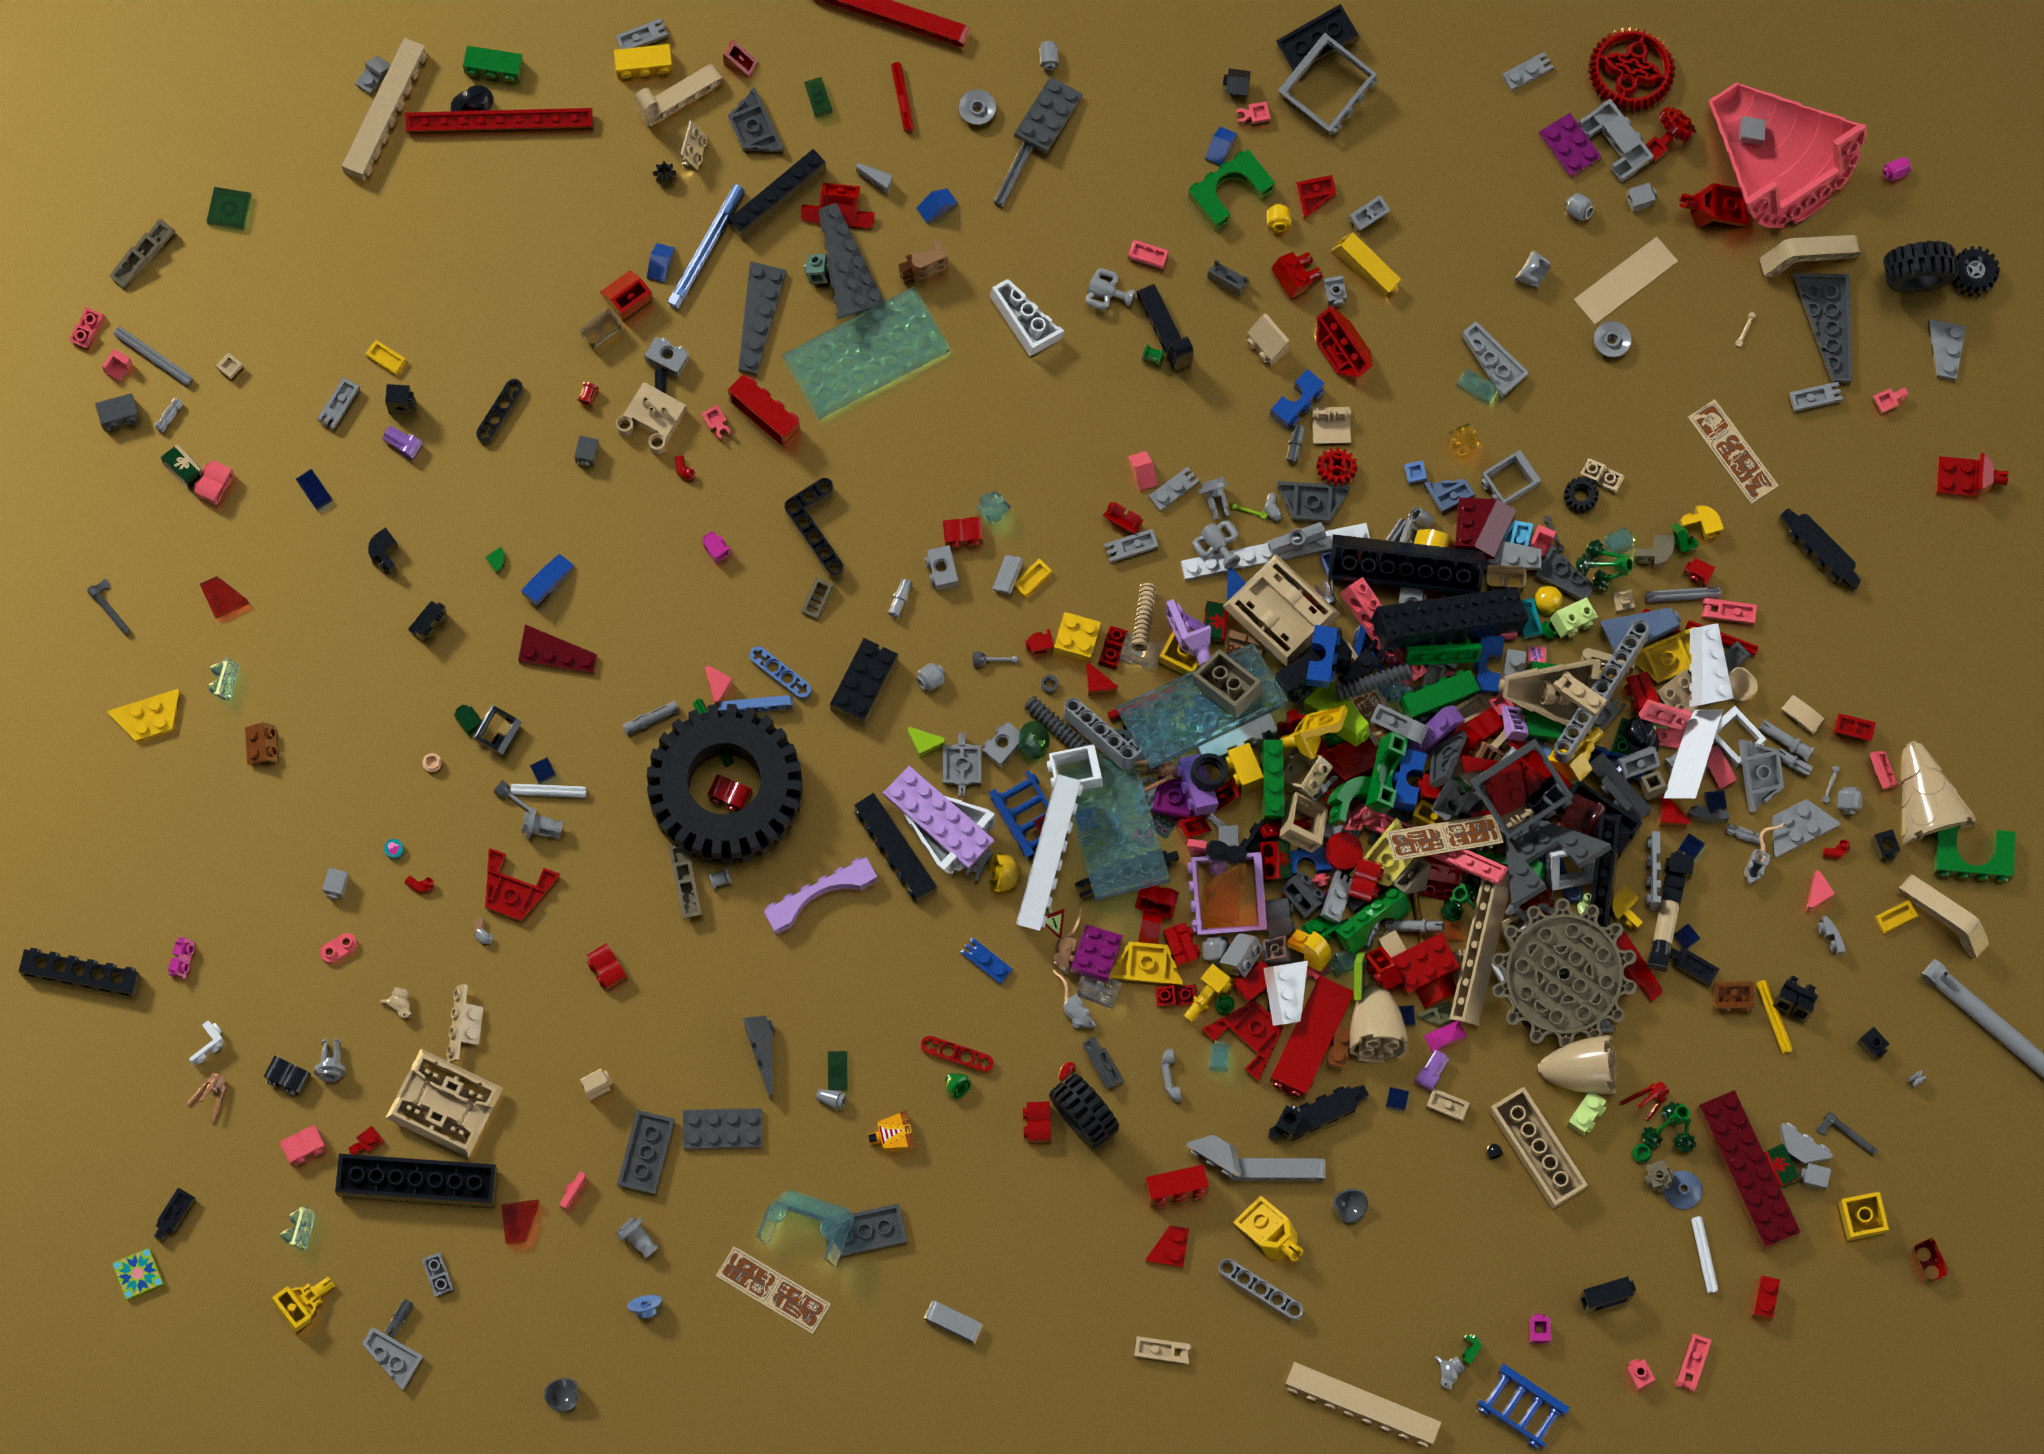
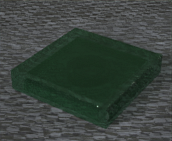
M214 187L207 224L244 230L252 194L250 192Z

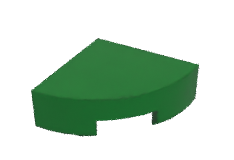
M502 547L485 557L496 574L502 569L504 563V552Z

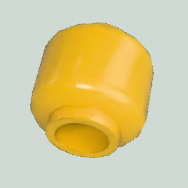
M1275 204L1267 210V225L1271 230L1281 233L1291 226V212L1287 206Z

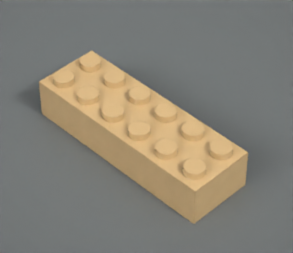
M1525 1087L1491 1106L1490 1114L1552 1209L1586 1190L1588 1184Z

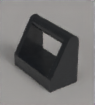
M491 705L472 738L491 752L503 755L522 722L500 708ZM496 713L505 720L490 743L483 739L482 735Z

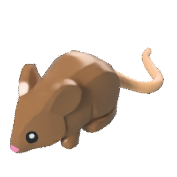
M1082 908L1079 909L1078 918L1073 929L1065 937L1060 938L1055 946L1056 954L1053 956V963L1066 975H1069L1070 965L1073 963L1077 939L1070 936L1079 925Z

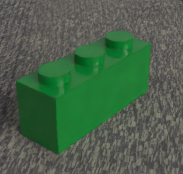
M467 46L463 69L464 73H467L469 76L476 77L480 75L488 79L500 78L507 82H514L520 80L523 57L519 53Z

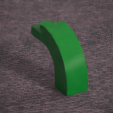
M1355 777L1333 790L1327 801L1328 805L1333 806L1330 811V825L1336 827L1346 822L1352 798L1366 803L1372 777Z

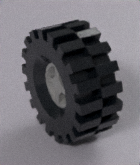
M1971 246L1969 250L1965 248L1961 253H1958L1956 256L1958 276L1953 281L1954 287L1956 285L1959 286L1957 289L1959 292L1963 289L1965 291L1964 295L1968 296L1969 293H1972V297H1976L1978 293L1982 296L1994 287L1999 277L2000 267H1998V259L1994 260L1995 255L1993 253L1991 255L1988 254L1990 250L1982 251L1980 246L1977 249Z

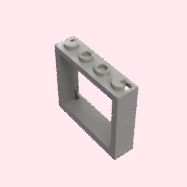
M1324 33L1279 88L1278 93L1331 135L1333 131L1336 133L1341 128V121L1345 117L1349 118L1354 111L1353 106L1363 101L1366 96L1364 94L1368 88L1372 89L1378 80H1376L1377 74ZM1327 45L1368 76V79L1330 125L1289 94L1290 90Z

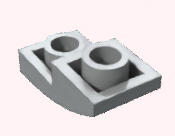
M1823 916L1820 923H1818L1819 933L1823 934L1824 939H1832L1830 940V948L1832 952H1835V957L1843 956L1846 952L1843 940L1832 921L1827 916Z
M440 1252L421 1259L435 1296L454 1290Z

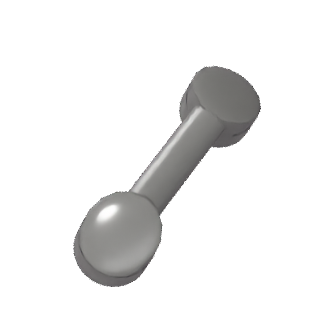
M1166 1049L1161 1062L1165 1090L1174 1102H1182L1179 1086L1173 1087L1169 1065L1175 1064L1173 1050Z

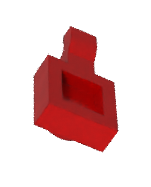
M1668 131L1660 139L1654 136L1645 144L1654 156V163L1668 151L1666 145L1673 141V136Z
M370 1126L356 1137L359 1142L353 1144L348 1149L349 1153L353 1155H358L364 1149L369 1154L384 1143L374 1127Z

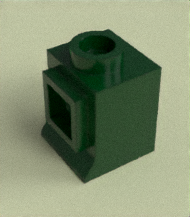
M463 704L455 710L454 717L466 734L471 736L478 729L482 719L479 718V715L472 706L468 707V705Z

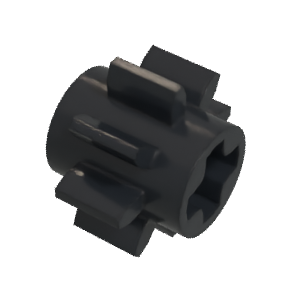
M663 161V164H656L657 171H653V176L657 177L656 183L662 182L664 186L668 182L673 183L672 176L677 175L676 171L672 170L673 164L668 165L665 161Z

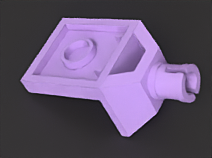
M1174 599L1166 602L1165 613L1182 651L1189 655H1195L1201 667L1211 657L1209 652L1211 627L1208 625L1190 632L1187 621L1182 620L1181 615L1183 613L1179 603L1175 604Z

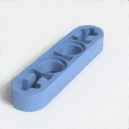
M756 646L751 649L749 656L755 666L798 699L805 700L810 697L811 686L807 681L764 648ZM754 653H762V658L767 660L764 666H762L763 660L760 658L755 659ZM770 663H776L778 670L771 672L767 667ZM790 674L793 676V681L791 683H784L782 680L783 676ZM797 680L799 681L797 682L799 687H806V694L804 692L799 694V688L794 686Z
M785 695L723 701L718 703V709L727 710V704H736L738 711L745 712L747 707L755 709L756 712L784 710L793 707V697Z

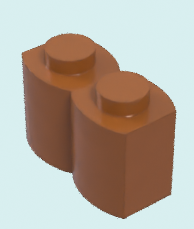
M1339 1027L1335 1032L1332 1048L1327 1058V1068L1339 1072L1344 1069L1348 1059V1051L1350 1050L1349 1029Z

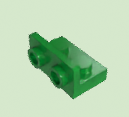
M1319 915L1304 924L1302 929L1310 935L1315 931L1328 942L1333 938L1332 935L1336 934L1335 930L1347 922L1348 918L1335 924Z

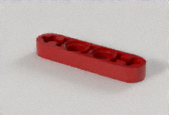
M926 1036L921 1041V1049L927 1055L981 1073H988L993 1068V1059L988 1054L933 1036ZM933 1041V1045L938 1047V1043L942 1045L938 1054L936 1053V1048L931 1047L930 1050H927L924 1044ZM947 1046L952 1047L954 1052L951 1056H945L942 1053L943 1048ZM966 1052L972 1055L971 1061L967 1063L961 1060V1055ZM975 1055L979 1056V1061L983 1062L985 1059H987L988 1064H990V1066L982 1068V1064L976 1062V1066H974L973 1063L975 1062Z

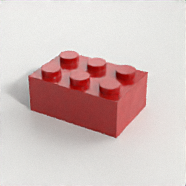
M1442 932L1392 957L1409 996L1434 980L1448 977L1461 970Z
M1204 1164L1148 1176L1145 1180L1150 1207L1155 1206V1208L1167 1206L1166 1203L1170 1202L1180 1204L1186 1202L1185 1199L1192 1197L1194 1200L1202 1199L1205 1197V1194H1208L1209 1189Z

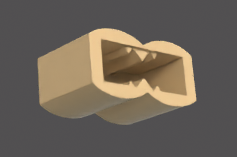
M599 1069L580 1079L589 1100L611 1090L609 1086L612 1085L607 1071L603 1072Z

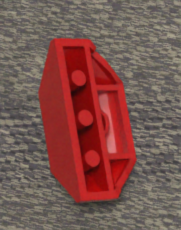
M1329 306L1317 316L1316 344L1337 374L1359 378L1373 367L1371 351L1349 319L1333 306Z

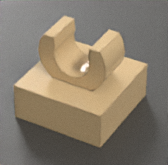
M1631 589L1612 593L1616 613L1635 609Z

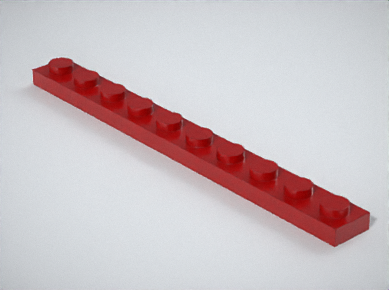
M593 109L405 112L406 132L593 128Z

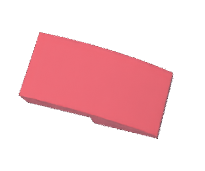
M85 307L79 324L76 323L69 341L87 348L94 338L104 315Z
M1713 746L1708 757L1707 766L1718 788L1721 789L1737 779L1719 746Z

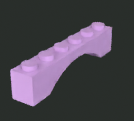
M861 857L851 862L852 865L846 868L843 866L835 870V874L819 878L817 880L818 883L802 887L799 893L795 895L793 893L788 894L783 898V901L769 904L766 910H764V915L774 934L776 935L792 927L802 908L818 895L836 889L862 890L878 882L877 875L867 857L864 859Z

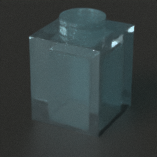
M1626 527L1606 535L1603 540L1609 552L1618 554L1631 550L1635 541L1631 531L1628 532Z
M1216 1041L1215 1044L1211 1043L1209 1070L1228 1072L1230 1045H1226V1042Z

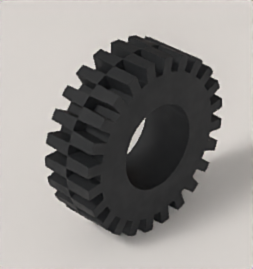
M713 704L708 705L707 712L699 714L697 709L688 712V720L682 722L678 718L672 723V731L669 734L663 732L660 736L658 749L653 748L650 756L651 766L647 767L648 797L652 814L657 820L660 831L668 835L672 845L681 846L684 848V852L694 858L695 854L702 856L705 863L713 864L714 859H722L723 865H733L732 859L741 857L743 863L751 861L752 854L759 851L763 856L770 851V844L774 841L779 844L785 838V830L793 827L795 814L801 808V793L803 792L801 766L793 743L790 744L788 742L787 734L782 728L776 729L774 727L773 720L766 715L763 719L757 717L756 710L747 707L745 712L738 711L736 704H727V710H718L717 705ZM720 754H730L746 760L756 769L761 779L759 791L754 800L744 809L731 814H716L705 810L695 802L689 791L690 782L696 769L706 760L720 756Z

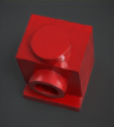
M1694 558L1692 563L1688 562L1684 572L1687 573L1686 576L1692 582L1702 583V588H1706L1715 567Z
M1050 629L1046 630V634L1042 632L1033 633L1027 640H1024L1026 651H1030L1031 656L1054 652Z

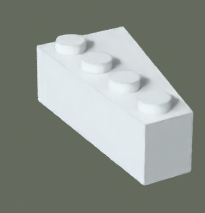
M1007 279L992 287L990 298L1028 355L1032 356L1061 340L1064 330L1060 326H1056L1048 315L1043 314L1034 302L1029 301L1025 297L1026 295Z
M1718 623L1690 629V654L1692 655L1690 672H1692V683H1690L1689 691H1692L1691 700H1689V707L1733 699Z
M1268 709L1233 726L1220 729L1213 735L1200 737L1199 741L1196 742V748L1199 754L1212 753L1225 760L1228 750L1243 744L1250 743L1251 748L1254 749L1261 746L1263 740H1276L1277 728Z

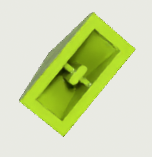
M908 727V736L919 758L941 749L945 745V738Z

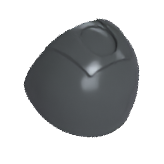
M1346 1189L1336 1194L1333 1199L1336 1214L1346 1223L1358 1221L1367 1211L1368 1200L1365 1193L1361 1190Z
M570 1378L552 1381L544 1390L545 1401L556 1411L573 1409L579 1398L577 1382Z

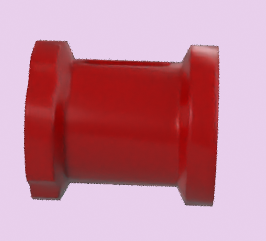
M584 382V388L577 401L587 406H592V400L595 393L599 391V387L590 382Z

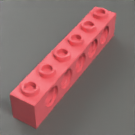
M1362 577L1344 589L1340 595L1364 627L1371 640L1377 639L1379 641L1371 618L1376 607L1382 606V604ZM1379 642V643H1378V646H1377V649L1380 651V649H1381L1382 647H1381V644H1380V642ZM1406 648L1388 650L1383 656L1391 669H1393V666L1397 668L1399 664L1404 665ZM1409 665L1412 679L1400 680L1404 688L1428 672L1424 665Z

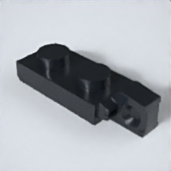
M1671 947L1670 959L1674 960L1672 962L1673 965L1707 986L1711 985L1719 971L1718 967L1687 949H1680L1678 951Z
M177 1188L157 1220L156 1227L159 1229L154 1237L162 1242L167 1234L172 1235L196 1198Z

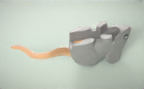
M1784 823L1775 827H1767L1761 831L1759 836L1761 849L1753 851L1749 863L1744 870V875L1749 884L1758 881L1764 875V870L1770 861V854L1765 852L1764 833L1769 830L1778 829Z
M1053 970L1054 974L1062 980L1065 986L1063 1011L1072 1020V1026L1076 1029L1095 1027L1096 1024L1089 1015L1090 1011L1083 1007L1084 1004L1077 995L1069 998L1067 982L1060 974Z

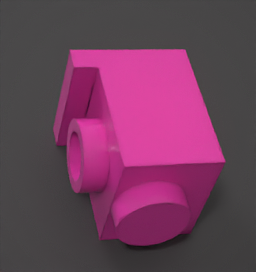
M711 531L703 537L702 545L715 564L731 554L729 545L726 546L724 539L721 536L718 537L715 532Z
M1534 1314L1533 1317H1530L1529 1344H1549L1551 1342L1550 1317H1545V1314ZM1536 1327H1542L1543 1332L1538 1333Z

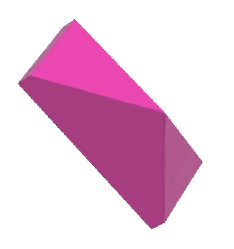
M1458 1021L1449 1023L1424 1035L1432 1053L1467 1037L1461 1023Z

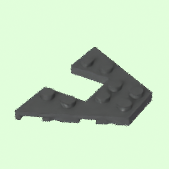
M1543 819L1538 821L1540 824L1534 829L1530 830L1527 828L1522 831L1524 835L1515 841L1512 838L1508 840L1505 837L1513 908H1517L1547 889L1546 884L1528 865L1534 860L1560 846L1580 869L1612 849L1611 844Z

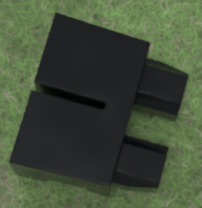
M1792 975L1780 988L1772 1006L1787 1014L1791 1010V1016L1806 1022L1813 1012V1006L1818 997L1816 994L1817 988L1811 984H1807L1805 988L1799 986V978Z

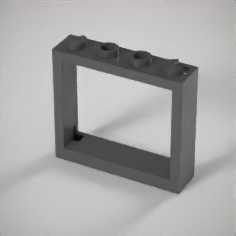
M1533 739L1470 780L1508 840L1511 838L1514 841L1524 835L1522 831L1527 828L1530 830L1534 829L1540 824L1539 820L1544 817L1547 820L1554 816L1556 809L1559 807L1566 808L1573 803L1571 799L1574 798L1536 739ZM1535 749L1566 796L1510 832L1480 785Z

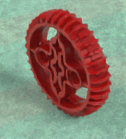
M1630 27L1628 32L1624 28L1621 29L1620 33L1615 30L1614 35L1609 32L1607 38L1603 37L1601 42L1597 43V48H1593L1592 52L1594 54L1590 55L1591 60L1588 63L1590 66L1588 69V73H1590L1589 80H1593L1591 82L1592 87L1596 86L1595 93L1600 92V98L1606 97L1604 102L1611 99L1614 104L1618 105V109H1621L1623 106L1625 111H1628L1629 107H1632L1633 112L1636 110V107L1641 111L1643 106L1649 109L1650 103L1655 106L1657 101L1661 102L1662 96L1666 97L1667 91L1671 90L1670 85L1674 83L1672 78H1675L1676 75L1673 72L1676 69V66L1673 65L1675 60L1671 58L1672 52H1668L1669 46L1663 47L1664 40L1658 42L1659 36L1653 38L1652 32L1647 35L1645 29L1639 32L1638 27L1635 31H1632ZM1636 41L1628 46L1625 55L1612 52L1603 56L1605 51L1616 43ZM1646 45L1655 50L1660 56L1664 65V75L1661 74L1655 64L1646 62L1648 58ZM1633 51H1639L1641 55H1635ZM1600 64L1603 65L1608 74L1617 77L1615 88L1618 94L1610 90L1603 82L1600 75ZM1626 83L1629 84L1631 87L1625 88L1622 86V84ZM1661 83L1650 95L1640 98H1628L1636 92L1639 84L1650 87Z

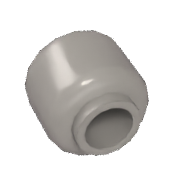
M1576 193L1573 196H1569L1566 200V212L1569 216L1579 221L1591 217L1594 206L1590 198Z
M929 663L918 670L916 681L923 690L933 691L944 683L945 671L941 665L937 666L934 663Z
M1843 787V790H1839L1837 795L1838 809L1844 810L1843 814H1855V810L1862 808V792L1858 790V787Z
M1222 937L1207 938V941L1202 943L1203 959L1210 961V965L1212 963L1220 965L1219 962L1228 949L1227 942L1222 940Z

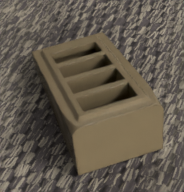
M816 577L801 612L819 619L835 585ZM818 585L828 588L827 591L825 592L817 588ZM815 591L823 594L824 598L822 599L814 595ZM811 599L820 601V606L811 602ZM808 605L817 608V613L808 609Z

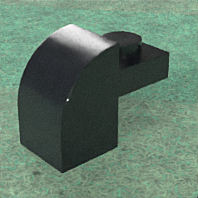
M385 527L371 538L368 545V553L373 565L378 562L384 572L387 570L392 575L397 571L395 564L388 554L397 549L398 545Z

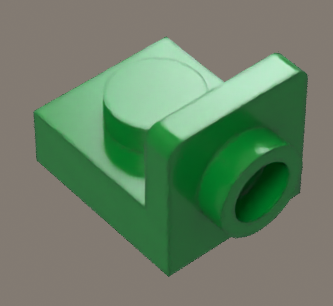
M1678 523L1671 525L1675 545L1682 552L1692 551L1695 547L1699 546V542L1693 536L1689 537L1686 528H1682Z
M1466 1334L1463 1338V1341L1472 1346L1471 1348L1468 1346L1462 1354V1357H1464L1462 1363L1468 1367L1483 1345L1480 1343L1481 1340L1473 1334L1470 1336Z

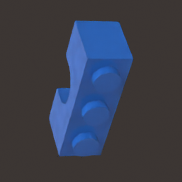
M1306 369L1294 385V389L1301 394V398L1293 402L1282 396L1271 408L1270 416L1286 429L1291 425H1296L1300 419L1299 415L1302 412L1306 413L1312 406L1311 402L1315 398L1319 399L1324 393V382Z
M1315 625L1311 649L1321 651L1325 658L1318 662L1309 661L1306 685L1329 689V683L1334 682L1335 671L1331 670L1332 664L1336 665L1338 653H1334L1335 646L1339 647L1341 635H1337L1338 628Z
M1480 637V640H1476V643H1481L1482 651L1479 662H1474V670H1477L1476 677L1474 678L1480 688L1478 694L1482 692L1485 696L1495 697L1499 694L1501 673L1491 672L1487 668L1486 663L1490 660H1501L1504 637Z
M1406 749L1405 756L1397 765L1401 766L1400 771H1395L1393 783H1397L1395 788L1397 793L1393 808L1414 813L1419 788L1409 785L1407 779L1410 777L1422 778L1427 753Z
M1322 844L1313 853L1300 847L1297 850L1291 851L1293 876L1297 875V865L1303 861L1312 863L1316 874L1326 872V874L1335 873L1336 869L1331 867L1325 858L1324 847L1326 844Z

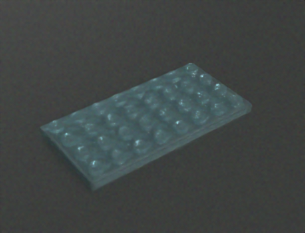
M913 286L882 304L782 355V358L819 420L950 351V347Z
M1254 643L1228 654L1230 658L1258 678L1262 683L1263 694L1238 718H1235L1195 687L1193 673L1198 669L1116 707L1119 716L1150 769L1288 705L1286 696Z
M1104 753L1097 754L1103 787L1082 791L1081 796L1076 797L1075 803L1078 804L1076 814L1071 815L1094 899L1100 900L1170 882V876L1137 765L1130 770H1124ZM1089 759L1057 765L1059 775L1077 780L1093 777Z

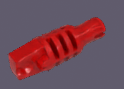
M1307 817L1294 820L1293 822L1294 825L1305 830L1311 828V822L1306 823V821L1310 820ZM1282 820L1263 825L1260 828L1263 838H1280Z

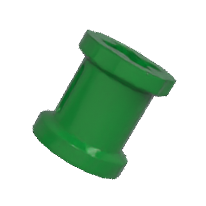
M1146 344L1142 361L1149 360L1160 366L1165 350H1157Z

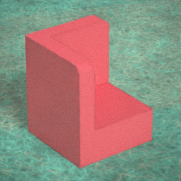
M114 349L102 365V369L105 374L120 382L132 366V362L129 357Z
M1538 525L1529 547L1541 549L1542 558H1545L1556 531Z

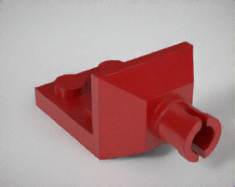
M1712 183L1696 191L1693 195L1684 193L1679 199V202H1683L1679 204L1681 208L1690 209L1691 217L1698 228L1712 221L1741 227L1748 225L1747 208L1740 188Z
M1980 453L1977 460L1939 456L1936 494L1978 498L1988 491L1992 484L2007 486L2009 471L1995 470L1994 464L1985 453Z

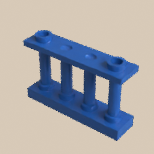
M1027 770L1025 772L1027 780L1004 793H998L995 788L989 792V798L1024 857L1029 861L1034 858V851L1037 848L1039 838L1032 842H1027L1024 837L1025 832L1035 827L1034 820L1046 814L1049 802L1038 786L1040 782L1035 773L1031 774ZM1030 786L1037 795L1014 809H1008L1005 805L1007 799ZM1040 802L1046 810L1045 813L1022 826L1021 824L1017 825L1014 820L1017 815Z
M1503 1364L1498 1371V1374L1501 1375L1500 1381L1486 1402L1479 1400L1476 1406L1479 1407L1478 1410L1486 1416L1490 1414L1529 1440L1528 1444L1537 1450L1541 1448L1543 1450L1546 1443L1542 1439L1557 1416L1560 1417L1561 1415L1564 1417L1570 1407ZM1512 1382L1517 1386V1391L1501 1414L1492 1406L1507 1383L1510 1384ZM1528 1393L1534 1397V1402L1518 1425L1510 1420L1509 1416L1523 1395ZM1545 1404L1551 1408L1550 1414L1534 1436L1525 1428L1539 1407Z

